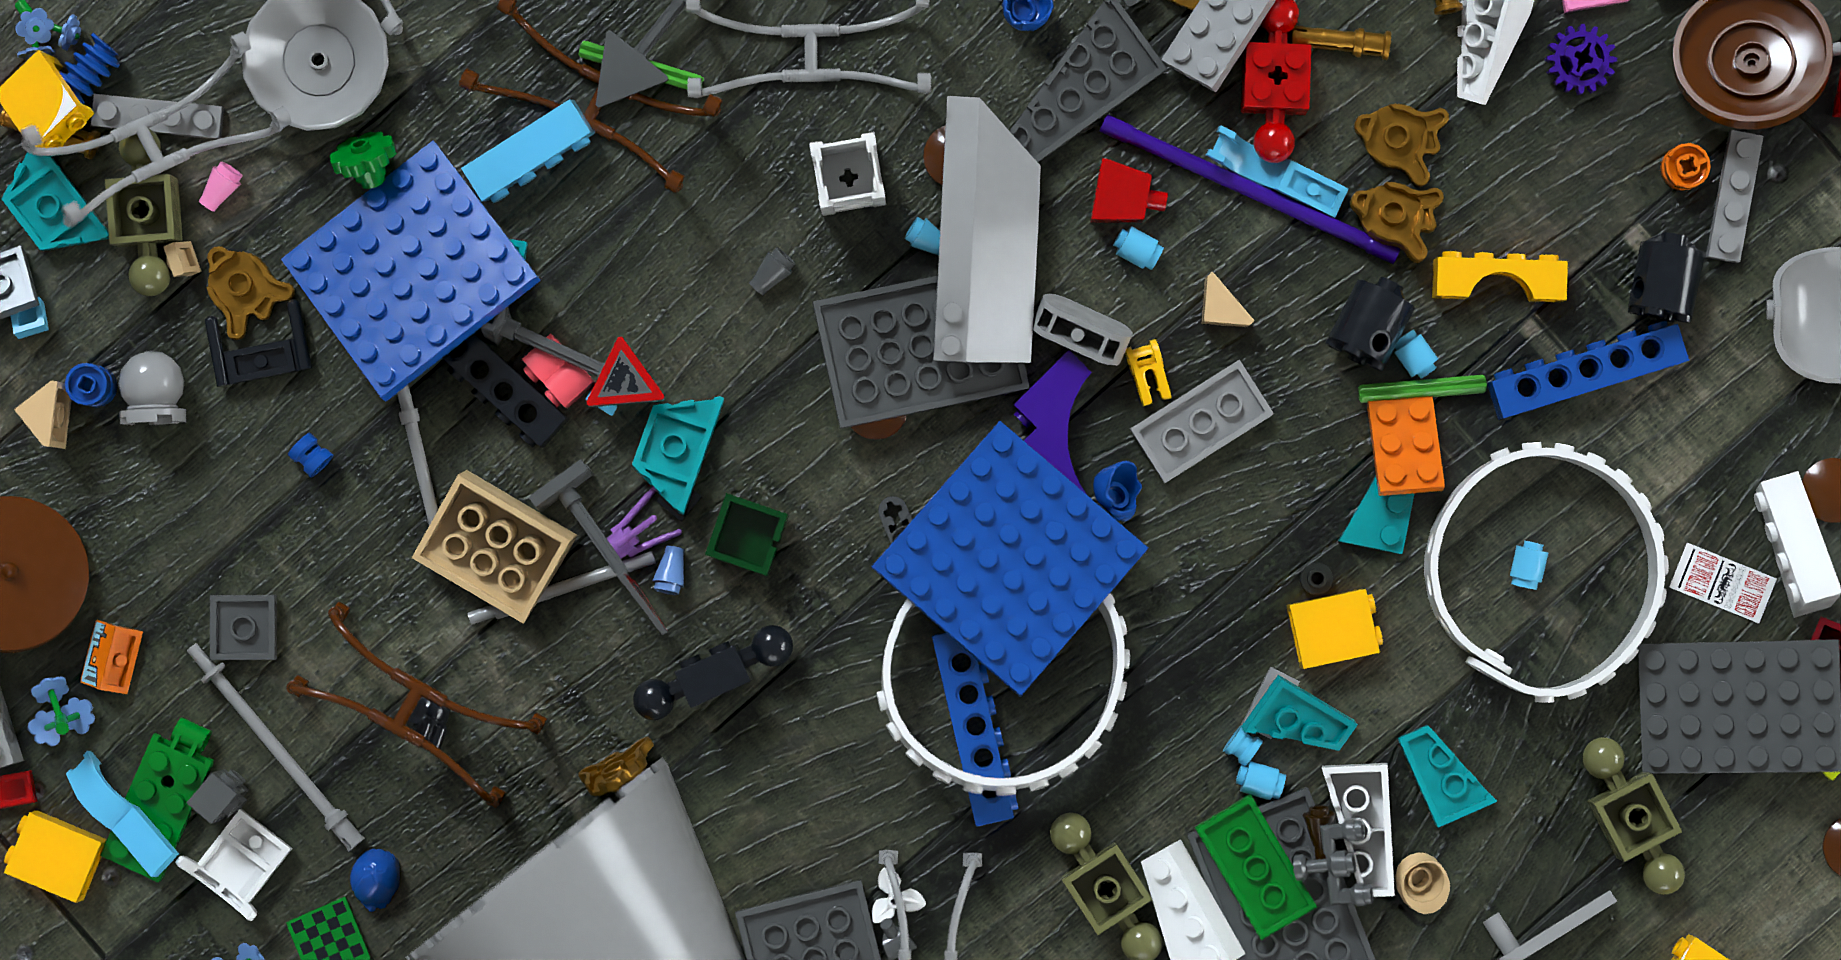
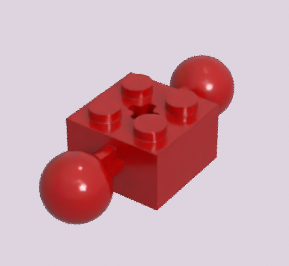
M1276 0L1260 24L1268 32V43L1249 42L1243 50L1241 113L1265 114V124L1256 131L1253 145L1257 155L1269 163H1279L1286 160L1294 150L1295 138L1291 129L1285 125V114L1306 115L1310 105L1312 44H1287L1288 32L1296 26L1299 19V8L1294 0ZM1273 73H1278L1283 79L1279 85L1274 84V79L1269 78V76H1272Z

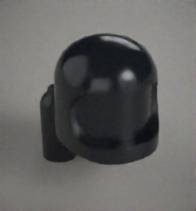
M421 696L408 719L407 726L425 736V740L441 749L447 733L446 723L450 709L445 706L440 707Z

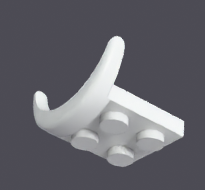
M239 809L199 862L186 856H179L175 863L227 901L247 920L252 921L257 915V910L251 904V901L293 848L244 810Z

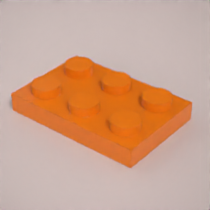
M1433 396L1368 401L1367 410L1379 496L1444 491L1445 483Z

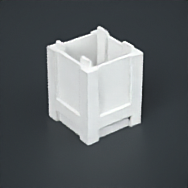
M874 132L861 134L862 138L828 144H823L822 141L809 143L823 216L832 215L835 212L886 205ZM848 169L851 170L852 174L858 175V179L853 181L852 187H847L846 182H840L839 180L840 176L844 175V171Z

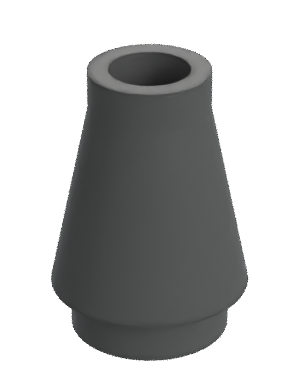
M776 247L773 252L768 251L749 284L758 293L764 295L769 289L793 273L791 269L796 263L784 251Z

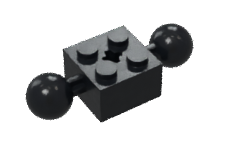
M768 625L756 632L752 645L741 650L738 644L730 646L729 641L709 649L711 656L701 660L698 654L680 662L681 670L675 672L677 677L675 680L668 683L659 679H649L642 682L636 688L633 695L634 708L641 717L655 721L665 718L672 711L674 702L684 696L690 708L753 680L754 678L749 670L750 666L759 662L770 667L785 663L793 651L792 637L784 628L777 625Z

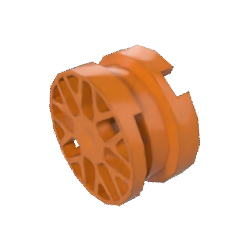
M1692 143L1680 144L1669 150L1662 158L1660 165L1661 176L1665 183L1671 188L1680 191L1690 190L1702 184L1708 177L1711 169L1710 158L1706 151L1699 145Z

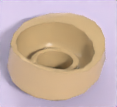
M1426 853L1410 854L1397 867L1395 874L1396 889L1403 902L1409 908L1422 914L1434 913L1441 909L1446 903L1450 892V881L1446 871L1435 857Z

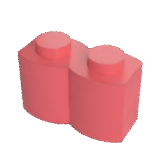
M551 333L546 337L561 344ZM532 349L522 358L527 365L523 368V371L535 384L539 380L543 382L548 388L544 394L556 407L562 404L568 409L596 383L585 370L539 349Z

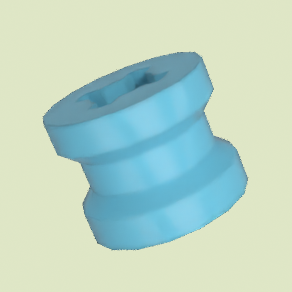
M1240 726L1227 742L1223 752L1236 756L1238 762L1246 766L1261 746L1263 740L1259 737L1250 736Z

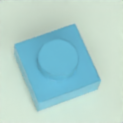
M38 297L39 306L11 315L13 333L18 339L49 330L45 305L40 297Z

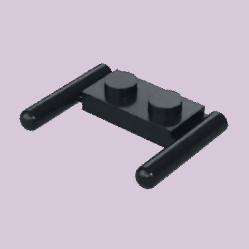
M290 300L287 303L293 339L224 352L217 318L215 316H208L205 319L217 387L312 369L300 302L298 300Z

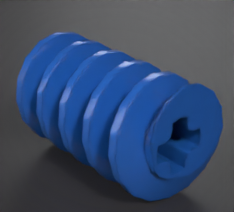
M95 33L91 34L95 45L92 46L84 42L82 46L86 54L82 55L74 52L73 55L77 64L66 61L64 64L69 73L60 72L83 105L85 102L81 93L87 96L93 95L89 84L100 87L102 82L98 75L110 77L111 73L107 65L115 68L120 66L116 58L118 54Z

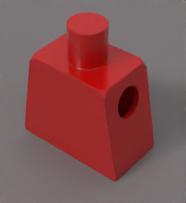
M1102 158L1090 222L1141 223L1144 221L1146 209L1165 212L1168 193L1150 190L1151 174Z

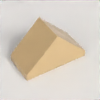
M1211 272L1205 278L1201 324L1248 327L1254 322V319L1219 278Z

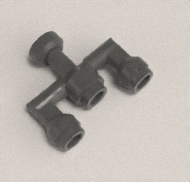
M1352 818L1346 819L1341 824L1320 825L1323 853L1326 855V859L1308 860L1304 854L1294 855L1293 868L1296 880H1306L1310 873L1328 872L1327 883L1330 905L1353 903L1360 907L1373 904L1374 897L1371 884L1358 883L1352 888L1341 889L1340 877H1348L1350 873L1356 872V859L1354 853H1348L1347 850L1336 851L1335 839H1345L1348 842L1364 839L1365 829L1363 820Z

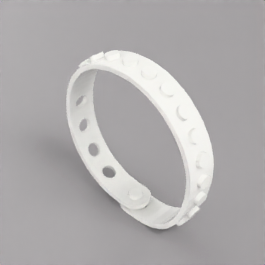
M1541 442L1523 443L1522 450L1512 453L1509 452L1507 447L1490 454L1491 461H1488L1468 475L1450 494L1437 514L1430 530L1424 556V577L1428 599L1434 615L1447 635L1461 649L1471 655L1465 661L1466 664L1508 688L1535 695V702H1554V696L1567 695L1569 700L1587 694L1586 688L1596 683L1603 685L1616 675L1614 671L1621 664H1628L1639 651L1637 647L1644 637L1647 639L1656 625L1655 617L1659 607H1663L1666 599L1664 583L1665 575L1668 574L1669 570L1668 557L1664 555L1662 544L1664 541L1663 530L1660 524L1654 520L1650 511L1652 506L1643 493L1639 494L1631 485V478L1620 469L1614 471L1605 465L1606 460L1590 452L1585 456L1574 452V446L1555 443L1554 448H1542ZM1526 457H1550L1568 461L1595 473L1619 492L1634 513L1641 528L1648 555V585L1640 614L1628 635L1616 650L1591 672L1572 682L1550 688L1530 687L1509 678L1508 676L1513 669L1504 663V657L1490 649L1483 651L1471 643L1461 633L1447 612L1442 599L1438 577V556L1443 534L1450 517L1463 497L1479 480L1494 469L1516 459Z
M1110 593L1097 607L1106 621L1113 650V672L1108 699L1101 718L1091 736L1072 755L1058 764L1027 776L986 778L968 774L944 763L915 740L898 714L890 679L891 658L895 642L902 624L910 611L915 607L908 599H906L897 614L889 634L882 665V691L877 692L880 711L886 710L890 721L886 726L895 742L900 740L908 749L905 754L916 765L924 764L934 771L932 776L946 784H950L953 781L963 785V790L971 793L982 794L983 790L996 791L997 796L1015 795L1016 789L1030 787L1031 791H1035L1049 786L1048 780L1057 775H1060L1062 779L1078 769L1075 764L1084 755L1090 759L1102 745L1097 739L1104 729L1111 731L1118 716L1117 713L1113 712L1117 700L1123 701L1127 682L1122 681L1124 669H1129L1130 651L1125 649L1123 635H1127V628L1123 616L1118 617V613L1113 605L1115 603L1113 596Z

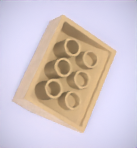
M465 470L457 475L412 558L524 624L578 535L477 475Z

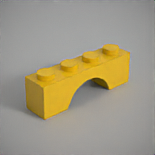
M1442 252V257H1437L1433 260L1432 298L1466 299L1470 296L1474 286L1483 277L1503 275L1515 280L1523 288L1528 301L1563 302L1567 300L1568 261H1559L1558 255H1539V260H1526V254H1507V259H1494V253L1480 252L1474 253V258H1462V252Z

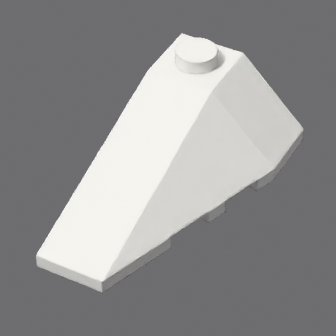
M1459 0L1463 4L1462 25L1458 26V37H1462L1461 55L1457 59V97L1486 105L1531 14L1534 0Z

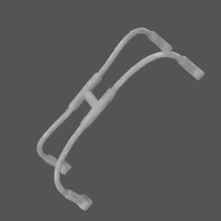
M686 0L687 12L728 28L757 34L782 35L783 38L804 37L805 69L782 70V72L759 74L703 89L701 78H688V97L700 98L745 85L782 80L783 82H826L854 79L886 84L923 94L931 93V73H918V84L877 74L840 71L839 68L818 69L817 37L840 36V34L863 32L895 24L916 15L923 9L929 8V0H916V5L908 10L863 24L839 26V24L781 25V27L758 26L729 20L702 9L700 0Z
M243 31L230 37L232 44L230 56L194 92L166 109H158L110 131L109 135L70 146L40 148L36 147V145L42 143V138L35 125L20 130L23 138V149L30 154L39 156H57L82 152L113 141L117 143L137 134L151 160V163L132 171L131 175L100 193L82 209H80L76 202L62 207L65 226L74 227L98 205L119 190L134 182L139 183L189 160L190 156L226 145L265 138L282 131L284 127L292 124L286 108L280 107L270 113L272 122L269 128L205 142L189 149L182 148L163 157L148 128L168 120V116L180 111L202 96L226 74L237 58H240L244 52L251 49L250 41Z
M879 850L878 863L884 864L886 867L898 914L901 939L898 960H911L906 911L894 864H898V851ZM963 853V866L967 867L955 902L944 960H957L958 952L955 951L959 920L974 871L977 867H982V853Z

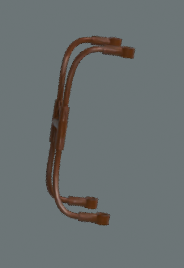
M517 0L499 1L498 11L508 16L511 15L526 33L547 52L579 72L580 76L599 85L600 71L586 64H579L544 39L517 11ZM468 68L464 71L459 81V86L470 92L476 90L515 98L552 110L560 106L556 102L532 94L481 84L478 81L479 74ZM597 87L585 113H583L594 132L608 140H615L638 155L666 180L664 188L674 193L680 191L683 188L684 175L674 170L669 173L646 151L615 132L616 129L596 120L602 108L596 106ZM640 93L626 97L628 100L634 99L665 111L713 117L719 115L721 111L720 106L723 101L710 94L703 108H694L663 102Z
M339 601L335 607L330 608L328 612L329 618L341 635L369 662L390 675L391 680L409 689V693L393 719L375 708L370 709L342 696L308 688L309 681L299 675L287 684V691L299 698L302 695L323 699L368 716V720L418 748L420 746L439 758L475 791L485 803L497 809L506 792L496 786L492 788L490 793L486 792L446 753L425 740V736L407 727L408 719L421 696L440 707L445 706L464 716L499 726L527 729L536 735H539L547 718L536 712L529 721L506 719L469 709L447 699V695L433 689V687L410 676L399 668H392L363 646L343 624L351 609L350 607Z

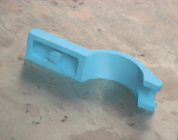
M1223 126L1218 127L1217 132L1220 135L1213 150L1208 149L1206 156L1248 180L1276 190L1332 218L1336 217L1348 188L1289 159L1279 163L1266 162L1257 155L1254 145L1243 140L1236 132Z
M86 751L81 763L74 770L70 769L66 773L76 797L95 819L114 832L151 877H158L179 853L140 807L127 801L109 785L100 772L99 766L102 763L92 751Z

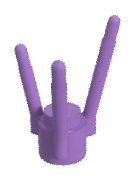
M651 488L622 521L611 529L613 534L607 537V540L621 559L627 554L632 558L646 549L682 534V530L677 529L636 546L640 542L637 535L654 523L657 517L652 515L633 530L630 526H626L656 493L654 488Z

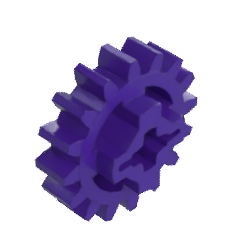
M1580 24L1577 32H1575L1572 26H1568L1565 29L1566 36L1559 32L1554 36L1558 44L1550 43L1547 47L1548 50L1553 52V55L1545 58V62L1552 63L1553 66L1547 71V75L1556 74L1557 78L1553 84L1556 86L1563 82L1565 84V93H1568L1573 87L1576 88V94L1579 96L1583 94L1585 87L1590 94L1596 91L1595 83L1601 87L1605 86L1608 82L1604 75L1612 76L1615 72L1609 67L1610 64L1617 62L1616 57L1609 55V52L1615 48V45L1606 46L1605 41L1608 35L1606 33L1598 37L1596 35L1598 27L1596 26L1589 32L1586 31L1585 24ZM1583 39L1576 47L1565 45L1571 40ZM1595 46L1599 50L1601 58L1597 57L1596 51L1594 49ZM1585 49L1583 60L1587 63L1577 70L1579 59L1576 56ZM1560 60L1565 63L1567 74L1563 70ZM1586 72L1596 74L1595 77L1589 80H1579L1582 74Z

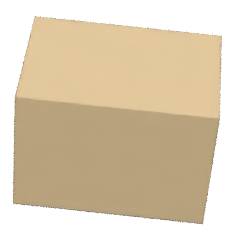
M50 381L14 410L43 446L66 449L71 399L66 392L65 383Z

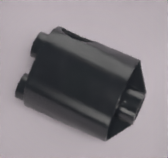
M1663 232L1646 241H1641L1628 304V313L1640 316L1653 315L1656 320L1691 323L1705 252L1697 250L1688 239L1689 237L1681 234Z
M1380 277L1377 284L1358 279L1325 345L1339 352L1344 350L1349 353L1348 358L1362 366L1367 364L1383 372L1415 307L1405 300L1402 292L1404 288L1387 278Z

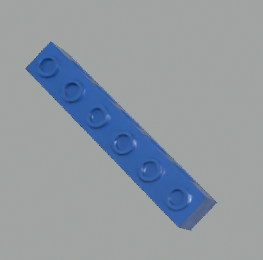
M1662 321L1647 326L1649 333L1637 336L1636 330L1618 335L1617 343L1606 345L1605 340L1586 345L1588 352L1575 355V351L1572 349L1556 354L1557 361L1546 365L1543 359L1524 364L1526 371L1517 374L1513 373L1512 368L1493 374L1495 380L1488 382L1487 386L1498 420L1689 361L1678 324L1668 326L1667 321ZM1645 341L1651 342L1655 347V354L1651 359L1642 354L1641 347ZM1614 350L1621 352L1624 356L1625 361L1621 368H1617L1611 363L1610 356ZM1583 360L1591 362L1594 367V372L1590 378L1584 377L1580 373L1579 366ZM1552 370H1558L1563 376V383L1560 387H1554L1549 382L1548 376ZM1521 379L1528 380L1532 385V393L1528 397H1524L1518 392L1517 386Z
M946 632L932 635L963 772L986 778H1011L1007 758L1001 760L998 747L1004 746L1000 727L993 728L991 715L996 714L993 696H986L983 684L989 683L986 667L983 664L979 665L978 660ZM965 653L970 657L971 664L966 671L959 672L952 667V659L956 654ZM965 685H973L978 690V697L972 703H965L959 697V691ZM975 716L981 717L985 721V729L978 735L971 734L966 728L968 720ZM981 748L989 749L993 754V759L987 766H979L974 761L975 752ZM968 792L976 827L1014 818L1013 810L1019 809L1016 795L988 798L983 794Z

